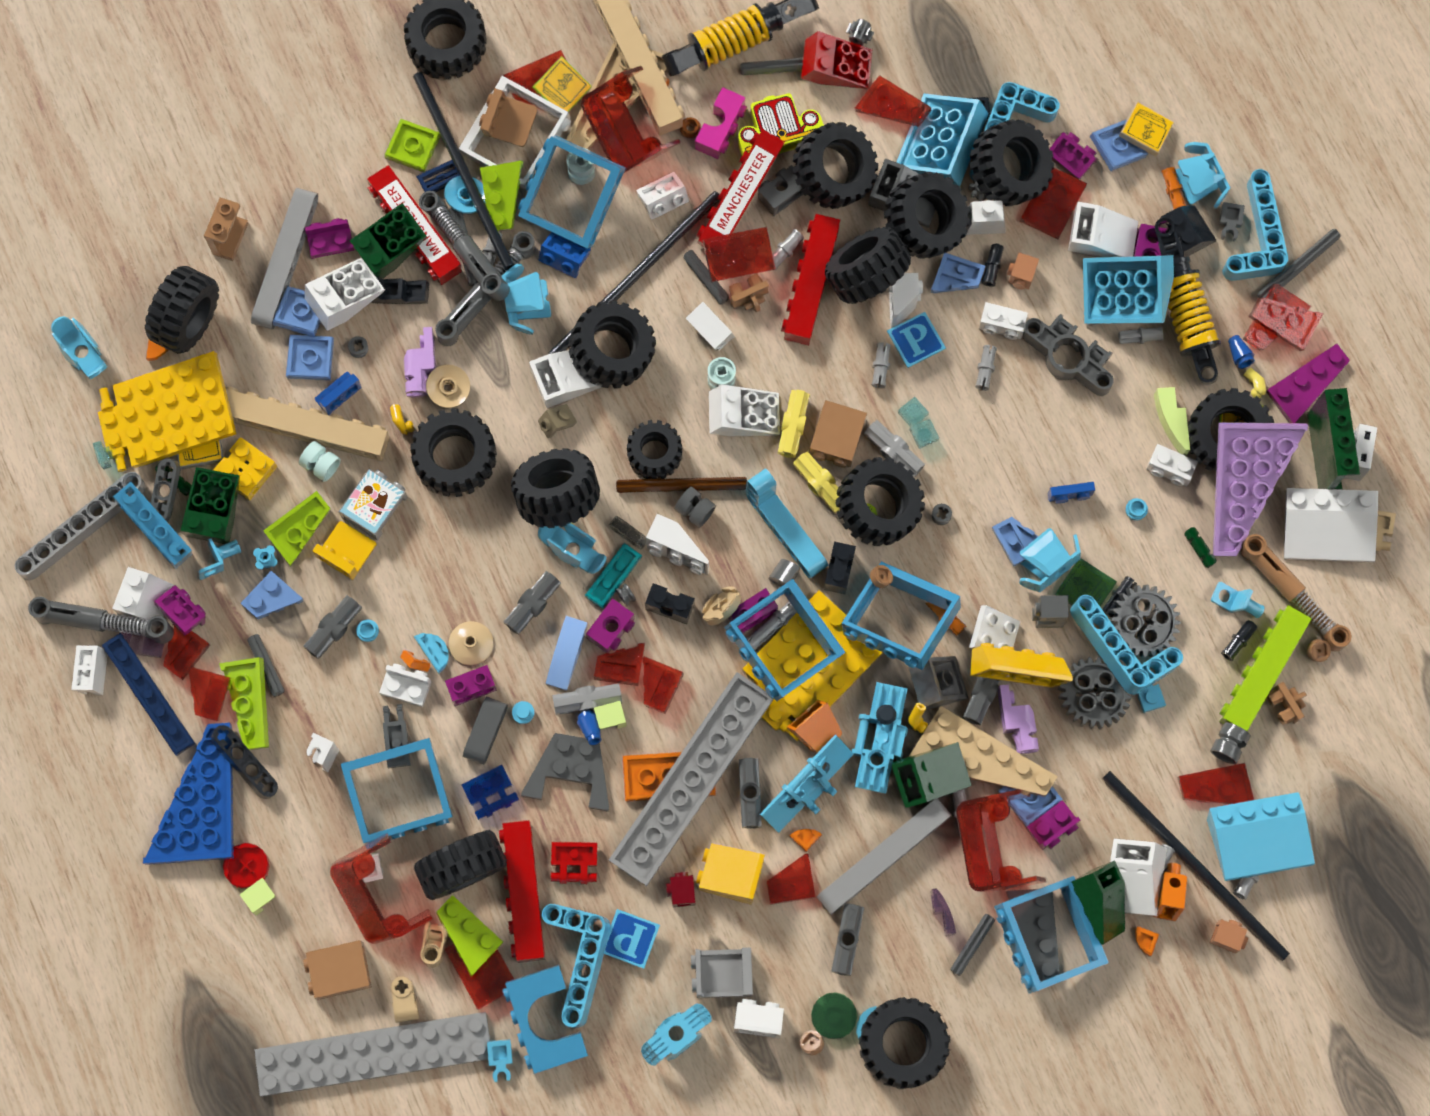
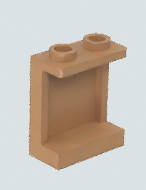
M221 197L205 231L204 238L213 255L233 261L249 223L248 220L237 217L240 209L239 203Z

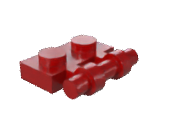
M552 842L551 866H560V873L551 872V882H560V884L580 882V884L586 885L588 882H597V873H588V867H597L598 843ZM567 866H581V873H567Z

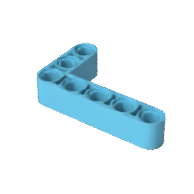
M1006 82L1000 88L985 130L1010 120L1013 111L1043 122H1052L1057 117L1060 106L1059 101L1053 96L1013 82ZM1010 93L1013 95V97L1009 98L1006 97L1004 94ZM1030 100L1033 102V104L1029 105L1026 104L1024 101ZM1050 107L1053 109V111L1048 112L1044 108ZM1002 111L1006 115L1000 116L997 114V112ZM970 170L969 173L971 178L974 175L973 170Z
M1263 169L1255 170L1247 183L1261 251L1230 256L1222 269L1223 276L1230 281L1279 274L1288 261L1269 173ZM1255 179H1258V180H1260L1263 184H1262V185H1259V184H1257L1254 180H1255ZM1259 199L1265 200L1267 204H1261ZM1263 219L1270 220L1272 224H1266ZM1267 239H1273L1276 244H1270ZM1272 259L1279 260L1281 264L1273 263ZM1251 262H1256L1260 267H1253ZM1230 265L1236 266L1238 271L1232 270Z
M763 469L747 481L746 496L802 571L811 579L828 567V562L776 495L777 484L775 479L767 469Z
M1082 595L1071 606V616L1127 693L1131 695L1140 693L1172 673L1182 663V652L1178 648L1169 647L1141 664L1092 596ZM1080 605L1084 606L1087 611L1083 610ZM1093 623L1098 625L1100 629H1097ZM1106 642H1109L1113 648L1109 647ZM1167 657L1170 658L1173 663H1170L1167 660ZM1119 660H1122L1126 666L1122 665ZM1150 668L1154 669L1155 672H1156V674H1154V673L1150 670ZM1133 678L1138 681L1139 685L1133 681Z
M549 904L542 911V918L547 924L583 933L562 1011V1021L566 1026L580 1028L586 1024L611 925L609 920L603 916L557 904ZM557 909L559 917L557 920L552 921L550 917L551 912ZM578 914L581 922L578 926L574 927L572 919ZM597 920L602 921V929L599 932L594 930V923ZM594 942L597 950L594 954L590 955L588 953V946ZM589 965L591 973L588 977L584 978L582 969L584 966ZM579 988H583L585 996L579 1001L576 997V992ZM573 1011H577L579 1014V1019L576 1023H572L570 1020V1015Z

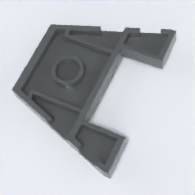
M554 733L524 787L521 797L542 800L546 778H554L592 785L588 808L609 812L600 743L589 745L586 738Z

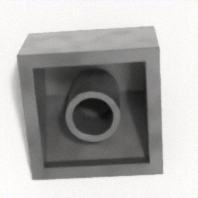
M956 656L930 657L923 670L908 666L917 694V701L923 704L926 709L937 708L968 699Z

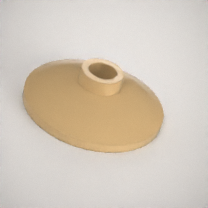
M441 365L435 368L428 376L426 383L427 394L440 407H457L469 395V378L461 368L455 365ZM446 384H450L452 386V390L446 391L444 389V386Z
M469 621L458 625L452 631L449 638V650L452 656L464 665L473 666L484 662L493 650L494 642L491 632L486 626L478 622ZM473 638L475 640L474 644L468 645L466 643L467 639Z

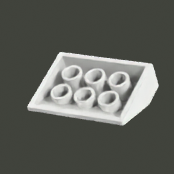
M1287 488L1285 497L1284 559L1375 562L1378 491Z

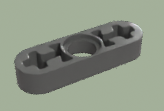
M164 459L159 463L151 499V505L156 510L161 509L165 511V514L161 516L166 521L172 516L181 471L180 464L173 459ZM165 467H172L173 472L168 473V471L165 470ZM167 478L172 479V481H162V479ZM166 484L170 488V493L168 496L163 497L160 494V488ZM158 500L167 501V504L158 503Z

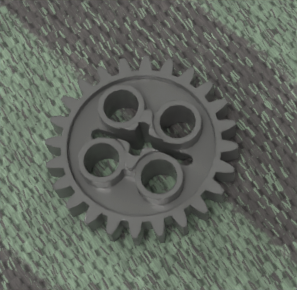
M1140 585L1134 586V591L1128 588L1126 589L1127 595L1124 593L1119 594L1121 601L1116 600L1113 602L1117 609H1110V612L1115 615L1108 619L1114 622V627L1135 656L1140 652L1141 657H1147V654L1150 657H1154L1156 652L1159 654L1163 651V647L1166 649L1171 647L1168 641H1176L1172 634L1180 632L1175 628V625L1181 624V621L1175 620V617L1180 615V612L1173 611L1177 604L1169 603L1172 596L1164 597L1165 590H1160L1157 593V586H1153L1150 589L1149 585H1143L1141 589ZM1140 600H1142L1145 604V608L1143 611H1141L1138 608V602ZM1158 612H1160L1163 617L1161 623H1159L1156 619V615ZM1128 619L1133 621V628L1131 630L1127 627ZM1147 631L1151 633L1150 642H1147L1145 639Z
M1088 657L1086 663L1083 659L1078 661V665L1073 663L1070 666L1073 681L1060 685L1058 688L1059 691L1064 692L1058 697L1060 700H1065L1061 708L1068 707L1069 709L1066 716L1073 714V722L1080 719L1081 727L1087 722L1090 729L1095 724L1101 730L1104 723L1108 728L1112 725V721L1118 723L1120 720L1119 716L1123 717L1126 714L1125 710L1130 707L1127 701H1130L1132 696L1126 694L1127 692L1120 685L1105 663H1101L1100 657L1095 662H1093L1091 657ZM1099 678H1105L1108 681V685L1102 684ZM1077 680H1083L1087 687H1081ZM1103 699L1110 700L1112 707L1106 706ZM1081 701L1088 702L1091 709L1084 708Z

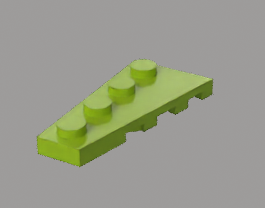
M257 657L219 663L221 671H224L226 681H224L226 689L229 690L232 698V709L237 715V726L242 742L249 750L269 748L263 658Z

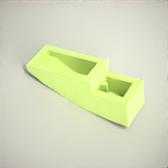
M1175 387L1157 388L1154 393V399L1163 429L1180 454L1187 456L1190 451L1186 408H1177Z

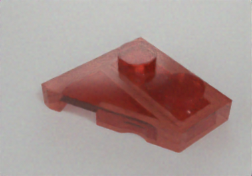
M808 853L798 858L766 882L770 905L816 897Z

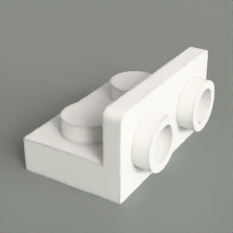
M675 172L636 190L638 197L647 208L651 219H655L689 202L686 188Z
M986 302L979 329H982L987 334L993 335L997 333L1004 335V337L1011 340L1021 339L1028 313Z
M1157 444L1146 469L1156 477H1165L1177 486L1184 485L1187 487L1198 461Z
M393 664V666L386 665V674L379 692L380 695L423 707L431 685V680L427 677L428 674L419 670H415L414 673L406 671V667L399 664Z

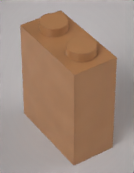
M825 400L810 445L809 454L818 461L828 460L838 467H851L867 413Z
M361 940L306 952L307 959H303L305 972L310 973L311 981L308 982L310 996L314 995L316 1000L372 988L364 944Z

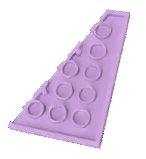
M1219 423L1213 536L1214 556H1237L1243 541L1249 535L1253 523L1258 519L1266 504V500L1272 494L1280 475L1285 471L1292 454L1299 446L1298 443L1305 431L1308 430V424Z

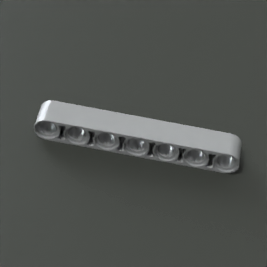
M300 188L295 189L251 315V324L272 330L275 328L273 319L286 287L290 285L307 236L305 227L310 226L317 207L318 193Z
M128 472L20 556L15 562L16 572L28 581L36 579L122 511L120 506L116 502H111V500L129 482L138 481L136 488L142 494L145 492L146 484L140 475L136 472ZM103 508L101 515L94 516L96 509ZM85 522L83 529L76 530L79 523ZM67 536L65 543L58 544L61 537ZM50 550L46 558H41L43 551ZM32 564L30 571L23 572L25 565Z
M936 798L817 896L818 900L831 915L834 914L845 903L850 901L945 823L952 815Z

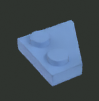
M944 253L931 293L978 288L985 266Z
M1013 517L992 527V531L1012 566L1014 567L1026 561L1020 556V551L1038 537L1035 532L1028 527L1022 526Z
M270 571L241 602V605L254 617L261 619L272 612L284 610L287 606L302 603L303 598L275 573Z

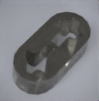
M615 516L609 523V527L638 549L642 550L646 545V536L620 517Z

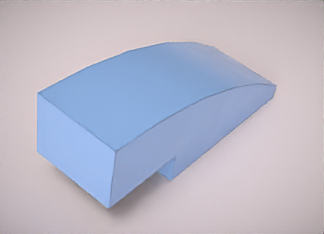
M569 616L565 617L546 679L547 685L567 691L588 628L587 622Z

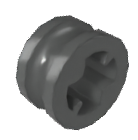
M353 337L348 343L349 352L353 357L362 358L368 353V343L363 337ZM362 343L363 349L355 351L354 344Z
M943 503L936 505L932 511V520L937 525H946L952 517L951 508ZM939 510L947 512L945 519H941V516L940 518L936 516Z
M626 583L623 584L622 589H616L617 594L626 606L629 605V601L634 602L636 600Z

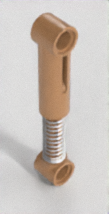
M1258 534L1248 536L1241 545L1240 551L1242 556L1246 560L1251 561L1289 603L1291 601L1296 603V606L1302 609L1301 612H1305V615L1312 618V624H1316L1315 627L1318 626V630L1321 629L1320 633L1324 635V640L1329 643L1331 651L1343 650L1351 641L1352 635L1350 630L1346 626L1333 622V619L1330 620V616L1327 617V613L1324 614V610L1321 611L1322 607L1318 608L1319 605H1316V602L1310 599L1311 596H1307L1308 593H1305L1306 587L1267 546L1264 537ZM1249 544H1255L1258 547V551H1252L1249 548ZM1333 635H1340L1343 640L1342 643L1336 642Z

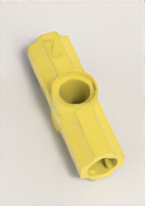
M802 390L791 391L787 412L784 414L781 427L782 435L778 454L783 457L796 458L800 437L803 436L807 417L805 414L810 394Z
M808 451L801 454L793 462V466L805 478L810 490L817 497L820 496L836 514L840 507H836V499L839 496L836 494L838 486L834 477L827 469H822Z

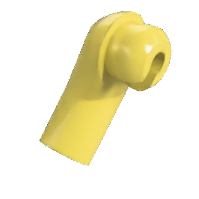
M1250 367L1244 373V376L1253 383L1254 389L1251 391V395L1254 398L1256 396L1261 398L1267 391L1265 380Z

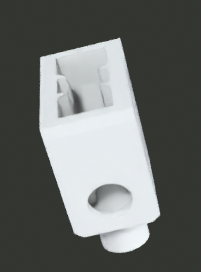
M1002 201L971 202L968 206L970 207V214H968L970 226L965 228L968 230L966 235L1006 233Z

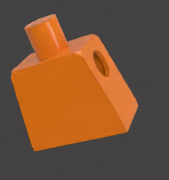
M817 700L787 726V729L815 753H818L834 735L838 737L842 735V731L828 703Z
M1167 864V872L1163 873L1157 916H1153L1155 918L1176 921L1184 910L1187 876L1180 874V864Z

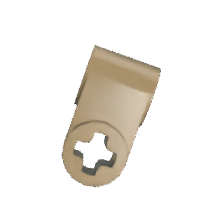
M426 921L421 958L426 966L435 968L443 961L445 946L449 936L443 926L431 924V921ZM431 950L438 952V956L434 961L426 960V954Z
M397 977L391 984L395 1022L419 1019V1012L413 984L406 977ZM401 981L408 985L404 994L396 990V987L400 986Z

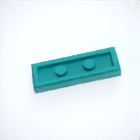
M624 543L587 591L585 597L601 609H604L616 593V589L620 588L641 560L642 555Z

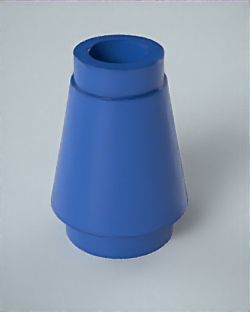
M1235 335L1228 340L1236 366L1244 369L1255 362L1254 353L1239 335Z
M587 710L580 713L577 725L589 745L599 744L602 739L595 712Z

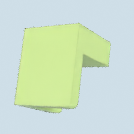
M620 701L594 708L599 729L602 730L617 726L618 729L626 727V720Z
M263 878L240 894L249 909L256 916L264 911L262 908L264 905L275 898V894Z

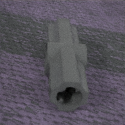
M547 571L543 573L536 584L523 593L518 600V605L504 620V624L519 635L532 618L537 617L544 610L548 599L558 589L561 582Z
M347 595L332 613L330 612L324 616L318 625L317 631L303 647L317 659L322 657L334 641L337 642L346 633L348 625L362 610V606Z
M978 677L963 719L974 725H981L987 709L992 704L998 691L1000 680Z
M739 759L742 828H761L759 759ZM752 788L756 791L757 795L750 799L745 797L744 791Z
M844 904L831 969L832 973L851 976L864 907ZM845 934H850L854 938V943L850 946L844 945L841 937Z

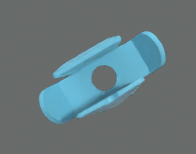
M1187 143L1184 146L1186 152L1200 154L1201 156L1178 161L1180 169H1176L1179 183L1183 186L1182 191L1188 203L1192 205L1219 188L1222 194L1214 205V208L1217 209L1230 190V186L1225 178L1226 176L1208 143Z
M516 264L502 275L503 280L510 287L509 294L505 298L509 324L516 331L532 335L534 330L518 324V320L551 317L550 302L546 300L548 296L547 282L544 279L540 280L538 272L516 280L524 271L522 264Z
M64 316L58 317L53 321L51 325L52 336L64 358L79 371L82 369L89 379L96 377L108 367L100 358L101 351L99 345L80 322L74 318L70 320ZM79 346H86L88 354L84 358H78L75 355V350Z
M572 523L566 524L567 526H564L565 530L559 526H555V528L539 527V539L550 547L552 552L563 562L570 564L576 569L580 567L591 574L598 572L605 564L607 557L592 549L596 540ZM568 544H578L580 547L579 553L573 555L566 551Z
M1048 528L1020 551V556L1026 560L1021 565L1039 577L1041 581L1020 578L1019 584L1027 589L1042 592L1067 572L1081 558L1077 535H1073L1075 553L1071 556L1051 528Z
M697 1003L685 1012H678L665 1019L657 1027L652 1038L641 1047L643 1058L653 1066L657 1065L666 1056H668V1061L676 1059L699 1041L702 1033L697 1032L712 1021L709 1011L703 1005ZM673 1026H679L684 1031V1036L679 1041H673L669 1037V1030Z

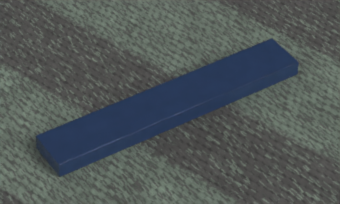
M122 633L117 634L102 644V647L175 756L180 755L196 743Z

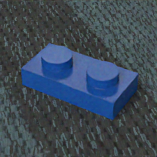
M1094 482L1050 487L1047 493L1049 502L1055 501L1057 504L1068 502V499L1077 498L1078 501L1090 499V496H1093L1095 485Z

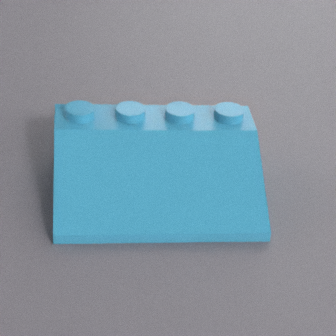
M923 94L897 163L907 166L918 174L925 172L941 173L944 175V178H951L954 181V185L958 184L960 186L971 159L970 153L974 149L973 143L981 134L988 116L987 110L981 101L977 99Z
M1173 255L1083 258L1084 324L1164 323L1174 279Z
M1299 792L1209 809L1207 823L1225 881L1315 865L1306 814Z

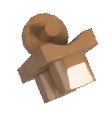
M754 274L747 279L750 288L743 290L740 283L729 286L733 309L743 305L745 310L753 308L756 313L760 311L759 304L765 302L763 295L769 293V284L766 280L763 281L758 274Z
M1282 682L1267 696L1266 699L1272 707L1282 703L1285 708L1284 711L1277 714L1282 725L1291 722L1295 724L1305 717L1300 710L1306 707L1302 700L1307 696L1305 691L1299 694L1295 687L1288 690L1285 683Z

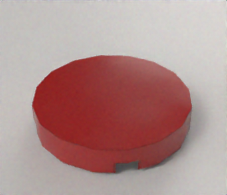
M250 843L236 845L234 847V859H224L223 863L225 877L232 885L240 889H248L261 878L265 880L270 868L269 859L264 850Z

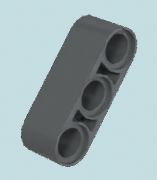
M486 696L463 752L464 758L485 765L505 717L508 704Z

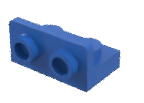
M551 232L541 245L538 260L564 274L577 278L580 267L590 255L591 249H587Z
M345 372L317 395L315 401L327 415H330L358 392L362 386L354 374L351 375L349 372Z

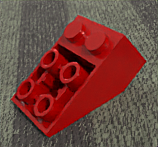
M817 31L805 39L801 79L820 85L868 89L872 49Z

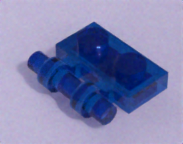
M503 765L461 784L471 806L479 802L482 806L481 809L475 811L478 820L485 816L487 818L492 816L493 812L503 807L507 809L512 806V803L519 800L516 792L508 796L505 792V789L512 787V784ZM498 793L501 799L488 804L486 799Z

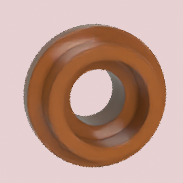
M688 117L683 120V127L680 128V132L686 138H695L701 130V124L697 119ZM692 126L694 130L688 131L687 127Z

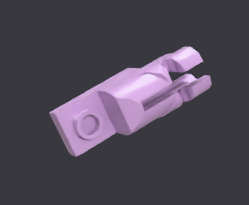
M423 327L424 335H420L421 348L406 351L404 373L407 380L405 383L407 397L415 398L427 395V379L436 368L434 332L432 327Z
M1009 684L1000 685L997 692L1003 734L1014 733L1012 737L1018 753L1028 754L1037 752L1039 750L1038 739L1031 737L1037 732L1032 708L1030 705L1012 706L1015 703L1013 690H1009Z

